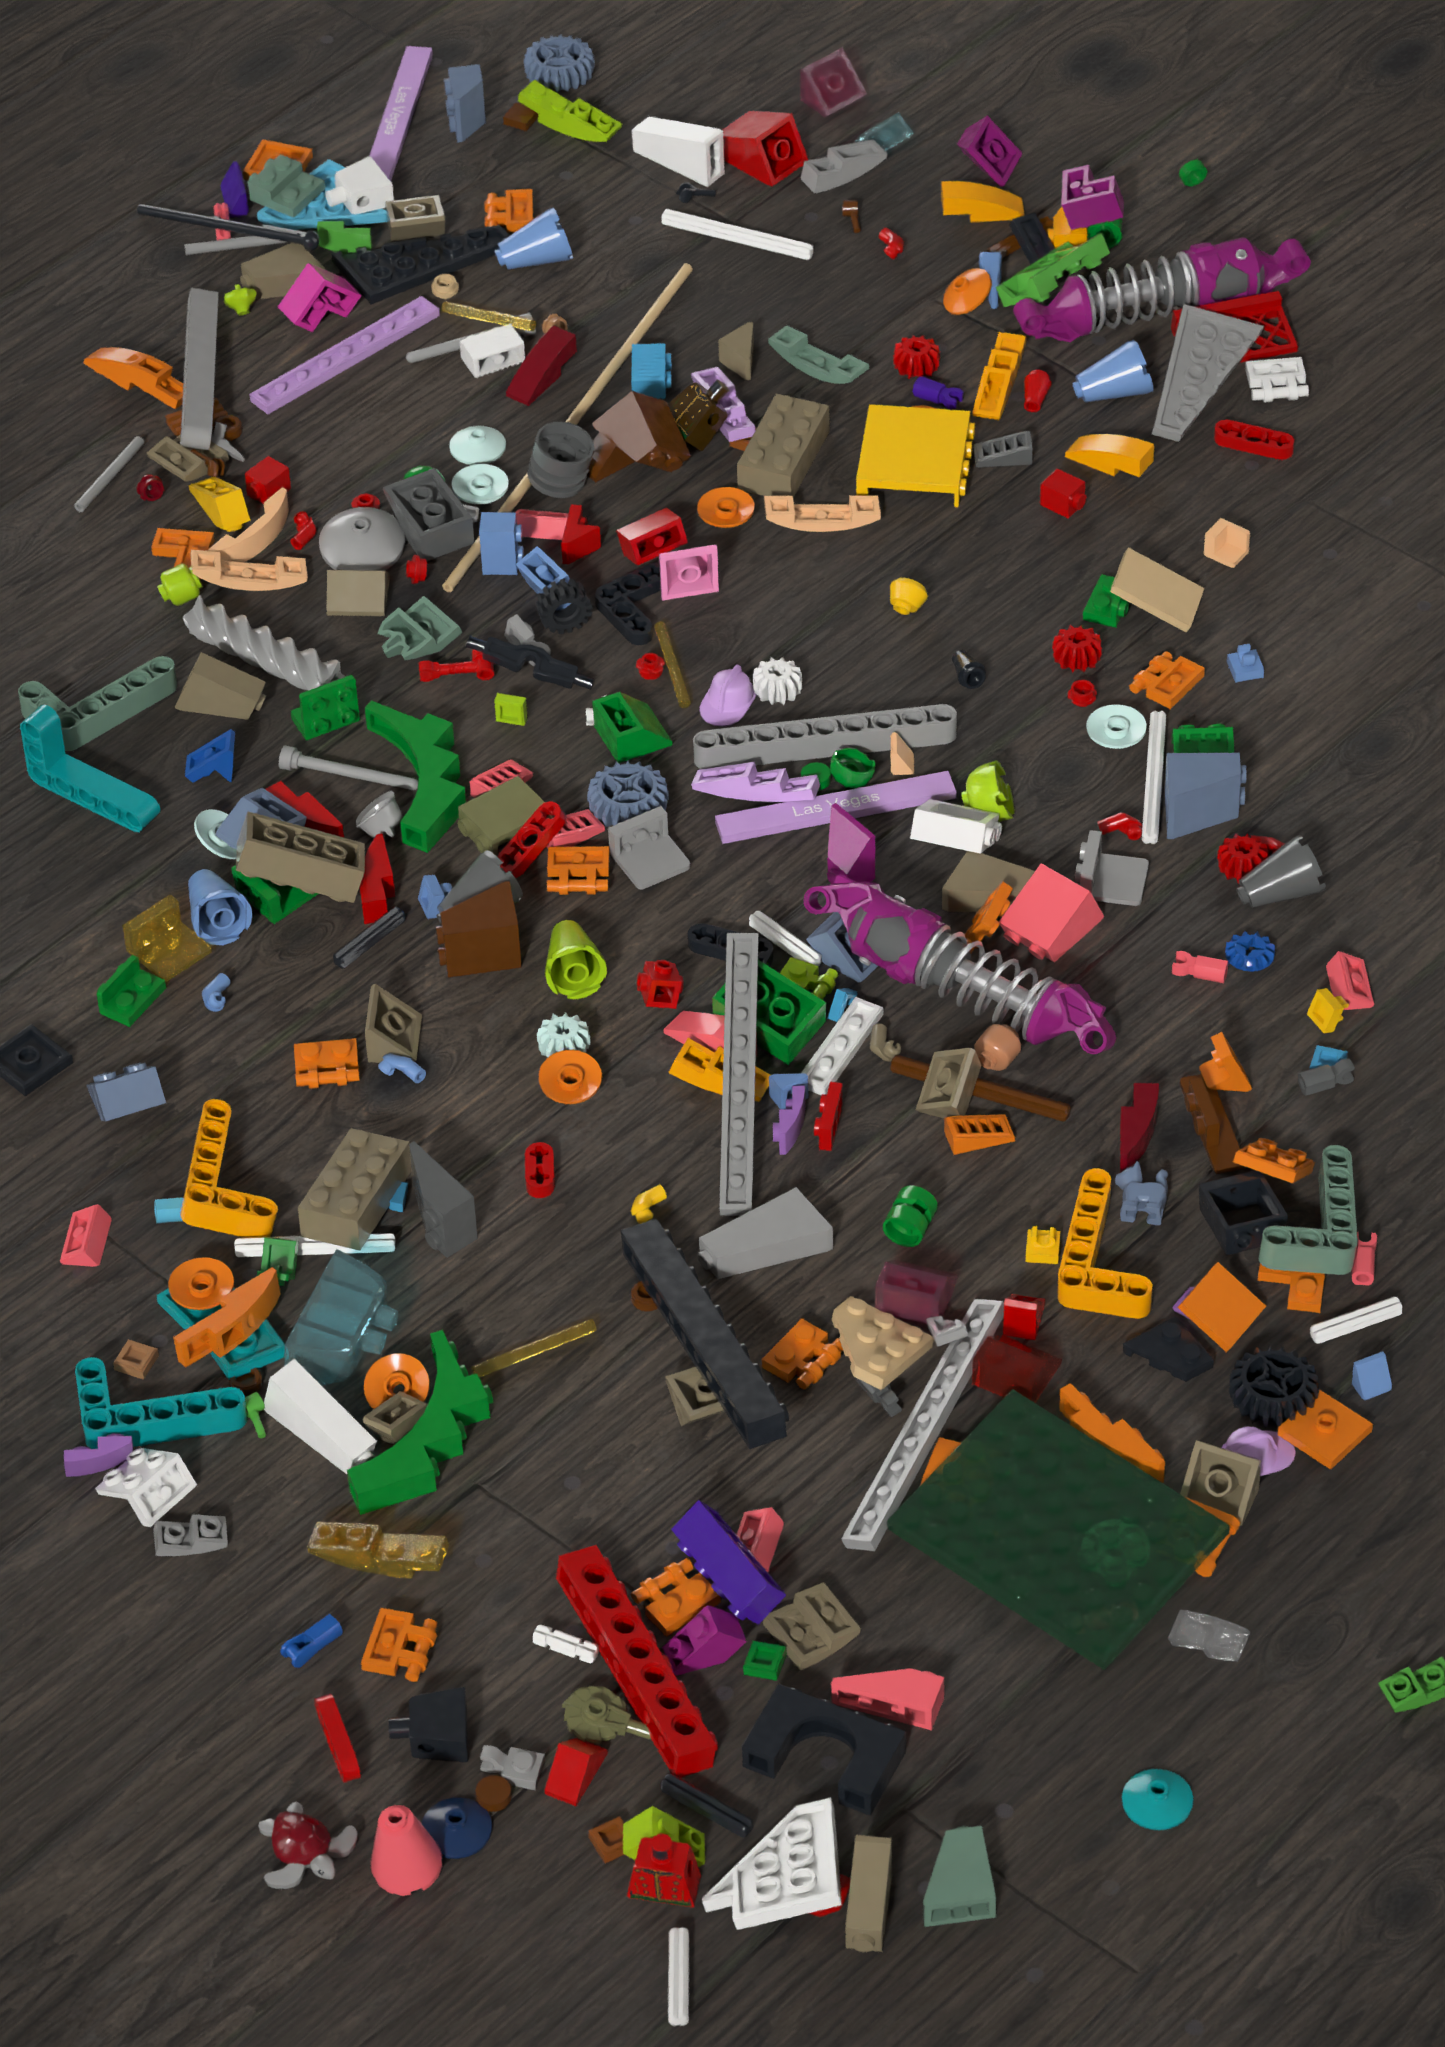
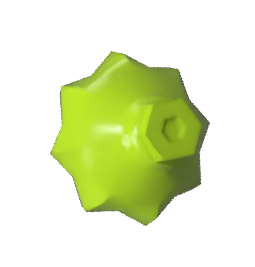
M235 285V290L224 295L225 305L234 309L239 316L250 313L249 307L256 300V291L253 288L241 289L240 285Z

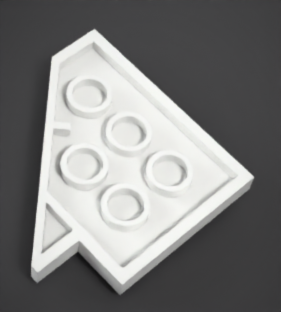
M831 1798L798 1805L785 1816L702 1898L706 1912L732 1906L733 1921L736 1929L739 1930L842 1905L835 1811Z

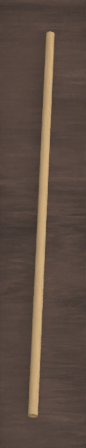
M683 264L565 422L574 425L579 423L630 355L632 344L639 343L693 270L691 265ZM527 473L498 512H512L532 484L528 480ZM480 536L443 583L442 587L445 591H453L480 555Z

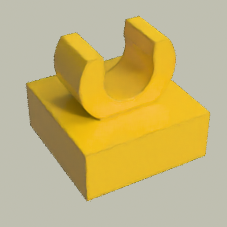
M1327 988L1318 989L1307 1015L1323 1033L1334 1032L1337 1023L1343 1020L1341 1014L1344 1008H1348L1349 1004L1342 996L1334 997Z
M1037 1226L1028 1229L1026 1262L1058 1264L1060 1231H1056L1054 1227H1050V1230H1038Z

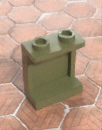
M517 776L458 806L459 820L457 824L461 833L465 837L468 836L481 853L488 850L498 856V847L510 841L537 808L545 802ZM548 815L547 818L552 819L553 816H552V815Z

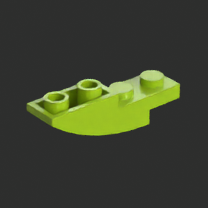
M533 80L519 93L518 101L539 113L538 122L573 138L594 142H607L622 127V123L580 98L572 103L536 80Z

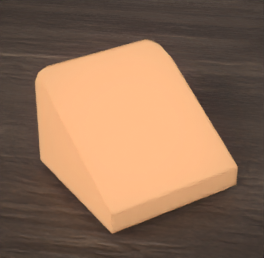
M892 732V735H890L891 773L893 775L914 774V754L896 732Z

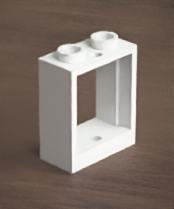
M929 799L915 809L910 839L981 854L992 846L995 841L999 840L1002 823H998L999 813Z

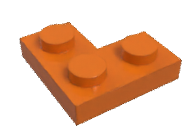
M157 528L151 547L152 555L176 557L174 566L184 563L191 567V550L208 551L214 545V532Z
M1260 1263L1258 1281L1290 1284L1287 1309L1320 1313L1325 1274L1273 1270L1264 1267Z

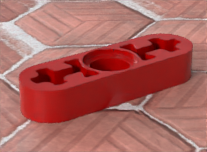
M1222 420L1215 425L1214 441L1222 447L1278 460L1288 459L1294 453V438L1288 433L1233 420ZM1248 438H1259L1260 441H1258V442H1252V441H1249V440H1247V439H1248Z
M548 801L541 804L497 857L503 862L500 867L506 873L510 870L515 878L521 876L564 826L566 814L556 802ZM552 815L554 816V818L551 820L550 818H547V816ZM539 825L544 829L543 831L539 829ZM532 834L538 835L537 841L534 844L525 846V840L528 836ZM519 849H521L524 852L523 855L520 851L518 852ZM513 861L515 862V864L512 866L511 864H508V862Z
M327 1694L314 1698L316 1712L342 1782L345 1783L361 1778L355 1752L333 1695Z

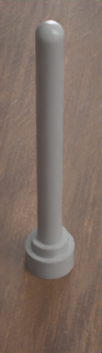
M529 312L518 315V319H514V323H510L519 335L523 334L524 337L536 332L533 318ZM489 329V330H486V331H482V332H479V333H475V334H472V335H478V334H481V333L490 331V330H492V329ZM468 336L409 352L406 355V359L409 363H414L460 350V340L466 339Z
M284 745L279 757V768L293 771V769L304 767L409 790L418 789L419 781L415 778L305 756L297 748Z

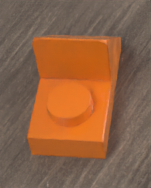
M1223 1032L1212 1036L1211 1039L1215 1046V1050L1211 1051L1213 1059L1199 1066L1207 1087L1214 1090L1242 1092L1252 1090L1244 1068Z

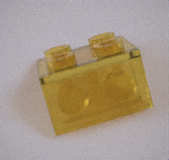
M171 894L122 925L126 951L131 955L137 956L139 962L156 976L164 979L165 982L212 952L211 946L198 937L196 933L181 922L179 902Z

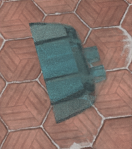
M336 1249L285 1343V1365L295 1359L320 1385L339 1383L351 1377L366 1351L380 1355L385 1346L386 1334L377 1331L378 1327L393 1331L398 1320V1310L387 1306V1283L382 1275L354 1257Z

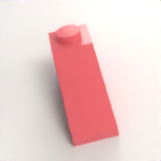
M682 1011L664 1028V1034L682 1044L686 1042L687 1038H690L709 1050L716 1052L719 1046L724 1049L725 1015ZM756 1032V1056H757V1032Z
M911 1668L833 1678L831 1683L832 1702L837 1706L932 1731L944 1700V1677L930 1671H919Z

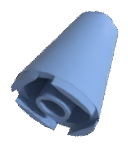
M554 207L548 209L498 243L499 250H496L495 254L500 266L506 265L507 269L573 259L564 229L558 223L559 217Z
M1134 340L1126 342L1076 375V382L1072 383L1077 398H1083L1084 402L1153 392L1150 373L1147 374L1145 367L1147 364L1138 343Z
M199 870L190 877L188 887L191 921L197 936L210 945H226L235 942L240 938L239 934L245 928L247 930L251 925L253 914L247 898L211 870Z

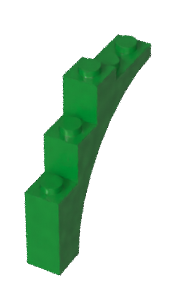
M370 701L365 707L367 729L384 737L400 749L411 762L419 778L418 790L413 803L400 821L402 843L429 853L459 818L458 806L466 803L465 787L455 783L460 778L459 755L450 751L454 746L453 723L429 713L422 720H419L388 706Z
M443 1330L430 1333L432 1356L437 1368V1376L432 1397L423 1415L413 1428L393 1447L367 1462L347 1469L349 1491L360 1515L437 1491L435 1477L440 1476L437 1463L463 1455L462 1440L467 1439L464 1426L490 1418L489 1404L493 1403V1397L488 1384L482 1385L477 1373L468 1376L465 1365H459L457 1362L459 1357L454 1342H448Z

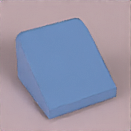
M806 1073L773 1074L769 1076V1095L780 1109H786V1099H792V1086H805V1099L808 1098V1076Z
M1379 1352L1354 1362L1352 1385L1363 1400L1373 1398L1392 1389L1384 1352Z

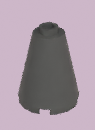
M1301 835L1290 839L1239 880L1240 887L1236 888V891L1243 905L1248 903L1251 908L1325 891V883L1319 885L1318 877L1323 875L1309 845L1301 846L1299 843L1303 839Z
M486 850L477 857L437 906L439 913L436 916L441 923V912L505 881H510L514 904L522 899L523 892L510 870L506 873L500 867L503 862L495 854Z

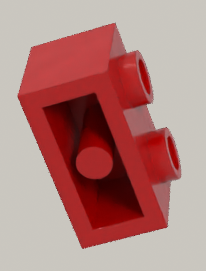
M664 508L616 530L623 555L637 566L658 557L660 553H667L688 543L681 518L668 508Z

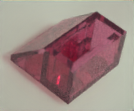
M899 1260L887 1261L875 1285V1308L896 1317L927 1324V1318L943 1316L957 1282L958 1274Z

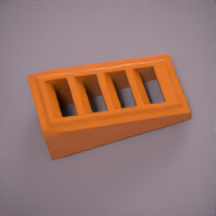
M1005 1114L962 1115L944 1118V1132L953 1155L1015 1142V1136ZM1001 1126L1003 1132H997L995 1127Z

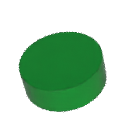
M1200 160L1187 162L1179 171V177L1186 186L1198 185L1207 175V169Z
M813 762L802 768L801 777L818 775L820 782L818 791L830 785L831 772L827 765Z

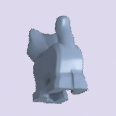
M1136 1161L1133 1167H1127L1123 1172L1116 1175L1115 1183L1123 1190V1204L1120 1210L1121 1221L1134 1222L1137 1211H1145L1149 1214L1146 1220L1148 1224L1161 1225L1168 1193L1166 1180L1168 1173L1166 1170H1160L1157 1173L1156 1182L1142 1183L1140 1163Z

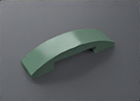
M785 326L768 339L773 349L790 364L806 374L825 382L835 384L850 383L869 369L868 363L849 354L843 359H839L809 345L806 334L789 326Z

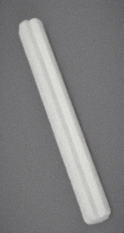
M393 1233L370 1234L360 1251L301 1236L272 1237L298 1240L297 1255L394 1252L396 1248V1240ZM264 1237L237 1238L234 1245L236 1256L262 1257Z

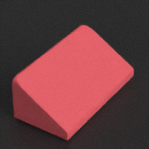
M518 509L515 512L517 524H522V537L562 540L568 513Z
M1338 951L1326 965L1332 995L1334 997L1342 996L1349 1004L1348 1008H1344V1010L1372 1008L1374 1001L1364 960Z
M99 1204L73 1212L60 1259L62 1264L90 1267L100 1265L112 1220L110 1215Z
M772 1507L744 1512L737 1532V1536L767 1572L769 1571L784 1526L783 1520Z

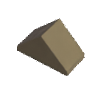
M746 323L718 340L719 362L743 379L751 380L754 333L753 323Z
M399 1391L365 1415L363 1423L376 1438L394 1446L413 1428L425 1412L428 1404Z

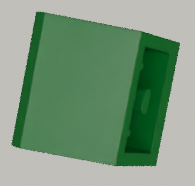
M622 692L592 701L594 727L617 763L672 746L671 738L648 704Z

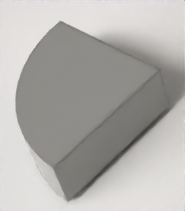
M943 1316L926 1319L937 1347L968 1336L966 1326L958 1319H955V1321L944 1320Z

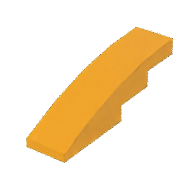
M1003 332L998 333L995 348L991 350L988 365L984 367L972 416L1000 420L1019 370L1026 346V336Z

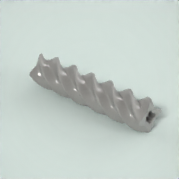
M201 595L198 596L193 608L183 616V621L189 629V633L199 640L216 645L227 654L239 656L246 663L261 667L267 673L285 679L297 688L311 690L346 677L340 672L339 660L333 659L321 662L314 648L298 651L291 637L275 640L268 626L265 625L252 629L246 615L229 617L223 604L206 606Z

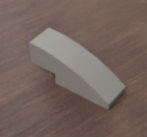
M874 140L828 148L827 157L804 161L801 180L814 193L827 191L846 184L868 172L885 160L887 153Z

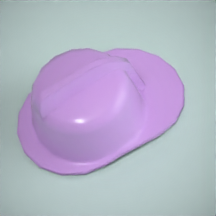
M735 665L733 669L719 671L713 677L710 689L703 698L699 708L701 717L705 722L720 727L733 725L742 719L755 700L757 694L753 690V684L750 682L749 677L742 672L740 665Z
M1248 1426L1234 1431L1227 1439V1443L1221 1447L1261 1460L1260 1476L1278 1472L1289 1467L1294 1461L1296 1453L1294 1445L1278 1436V1432L1262 1431L1256 1427Z

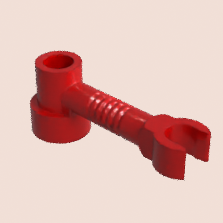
M472 650V661L464 663L439 664L438 662L424 660L419 662L420 681L429 682L443 675L476 672L480 680H490L494 677L495 663L484 660L482 658L483 653Z

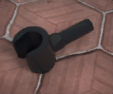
M683 182L676 194L680 195L679 200L681 202L689 203L693 195L715 197L716 190L699 189L688 182Z

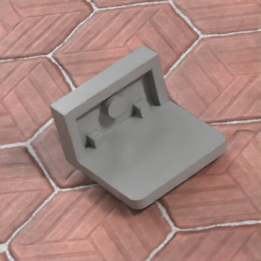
M662 806L608 828L610 855L636 888L645 889L690 869V861L668 835L667 812Z
M1090 830L1088 841L1081 843L1080 860H1083V864L1077 863L1075 882H1080V886L1089 890L1095 901L1132 906L1140 905L1149 868L1148 860L1101 853L1102 832Z

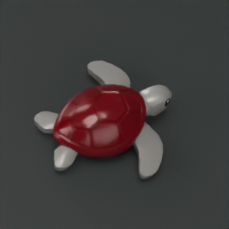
M293 1802L287 1808V1811L279 1813L275 1820L267 1819L259 1822L260 1832L266 1836H272V1847L277 1858L288 1864L283 1869L267 1873L264 1876L265 1882L271 1888L288 1889L295 1887L301 1882L306 1868H312L314 1874L320 1878L333 1879L336 1868L330 1857L344 1858L352 1852L357 1841L356 1829L351 1825L347 1826L339 1836L331 1839L329 1830L322 1822L303 1814L302 1805L298 1802Z

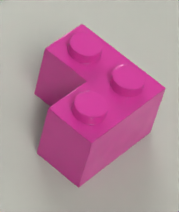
M308 262L278 308L293 324L313 332L328 310L346 318L361 295L345 278Z

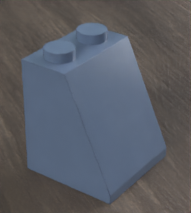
M1167 753L1165 778L1167 839H1175L1239 817V805H1245V787H1240L1241 783H1246V765L1240 764V753Z

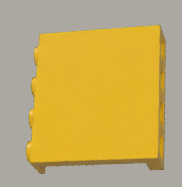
M869 404L856 478V496H869L870 488L954 493V507H959L960 496L966 495L967 479H963V477L969 476V460H966V458H971L972 441L969 440H974L975 423H970V411Z

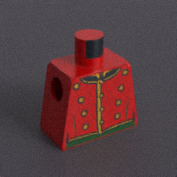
M657 1834L653 1838H641L627 1898L694 1908L701 1874L692 1847L687 1843L674 1842L666 1834Z

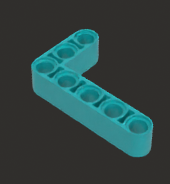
M40 705L20 724L27 771L31 779L39 786L134 832H140L160 813V805L151 795L65 754L60 718L50 706Z
M88 1357L78 1362L75 1368L86 1445L90 1449H98V1437H106L113 1433L132 1436L133 1447L236 1431L243 1428L248 1420L244 1393L235 1387L111 1405L104 1363L98 1358Z

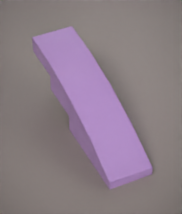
M718 367L691 373L693 382H697L706 389H709L716 380L721 381L729 389V392L720 401V404L728 412V417L719 428L726 439L732 442L752 437L755 433V425L746 416L745 406L737 398L735 386Z
M749 762L698 770L691 785L693 790L721 797L748 801L790 802L814 800L820 787L818 775L789 779L786 768L757 772L755 763Z

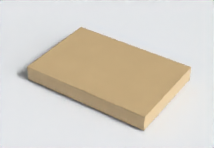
M1127 548L1110 592L1187 633L1192 625L1204 588L1142 554Z

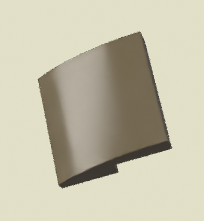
M181 434L174 440L166 436L147 452L149 458L185 482L207 475L208 465L205 464L204 460L190 452L192 449L210 458L223 459L224 462L229 460L227 451L212 441L210 442L209 450L180 446Z
M824 1582L796 1593L792 1604L770 1612L763 1620V1625L778 1644L786 1646L787 1655L800 1671L832 1655L852 1641L861 1631L858 1624Z

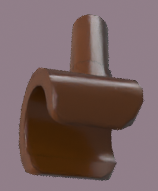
M843 200V216L851 217L854 233H859L861 230L858 222V202L855 200Z
M195 449L190 451L208 465L207 475L212 477L224 475L225 462L223 459L210 458Z

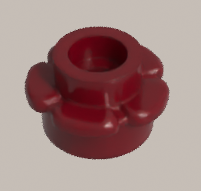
M147 474L141 478L136 490L140 494L141 499L156 501L162 496L164 486L159 476Z

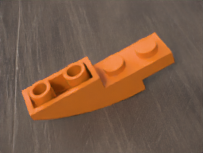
M108 347L100 348L84 359L85 365L126 390H130L136 385L174 409L182 405L183 383L171 376L172 366L157 358L130 349Z
M272 1267L219 1299L221 1309L174 1336L178 1361L184 1367H188L211 1352H214L221 1358L254 1333L269 1316L281 1295L276 1270Z
M1071 1383L1060 1389L1059 1410L1070 1420L1069 1438L1096 1460L1126 1476L1155 1485H1160L1164 1482V1457L1157 1449H1152L1144 1441L1138 1429L1132 1428L1124 1419L1112 1425L1109 1417L1104 1413H1100L1092 1405L1089 1397L1084 1392H1079Z

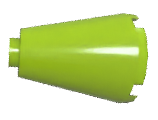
M572 920L559 922L552 930L546 960L545 978L548 986L555 994L567 995L568 999L585 998L597 992L601 987V982L604 977L606 979L607 975L606 962L603 955L577 922Z

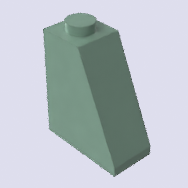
M961 1826L953 1830H946L923 1900L924 1927L996 1918V1895L982 1826Z

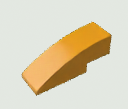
M941 181L943 215L969 214L970 222L1003 221L1024 216L1022 198L1010 192L979 183Z
M1093 434L1079 437L1065 452V457L1112 476H1115L1121 470L1140 477L1153 462L1154 444L1123 435Z
M687 1038L675 1058L669 1074L702 1089L723 1095L724 1049L719 1046L716 1052H713ZM756 1066L755 1101L760 1102L769 1087L770 1074Z

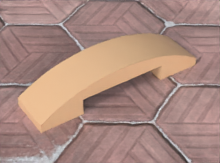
M281 488L265 501V514L237 538L226 534L208 551L220 552L221 561L244 563L262 552L279 535L286 523L289 513L287 490Z
M764 496L767 520L801 531L829 532L848 530L870 524L881 517L878 496H849V504H794L793 496Z
M191 550L190 553L192 573L210 583L227 588L247 591L278 590L305 583L308 578L305 558L277 556L275 565L221 561L220 552Z

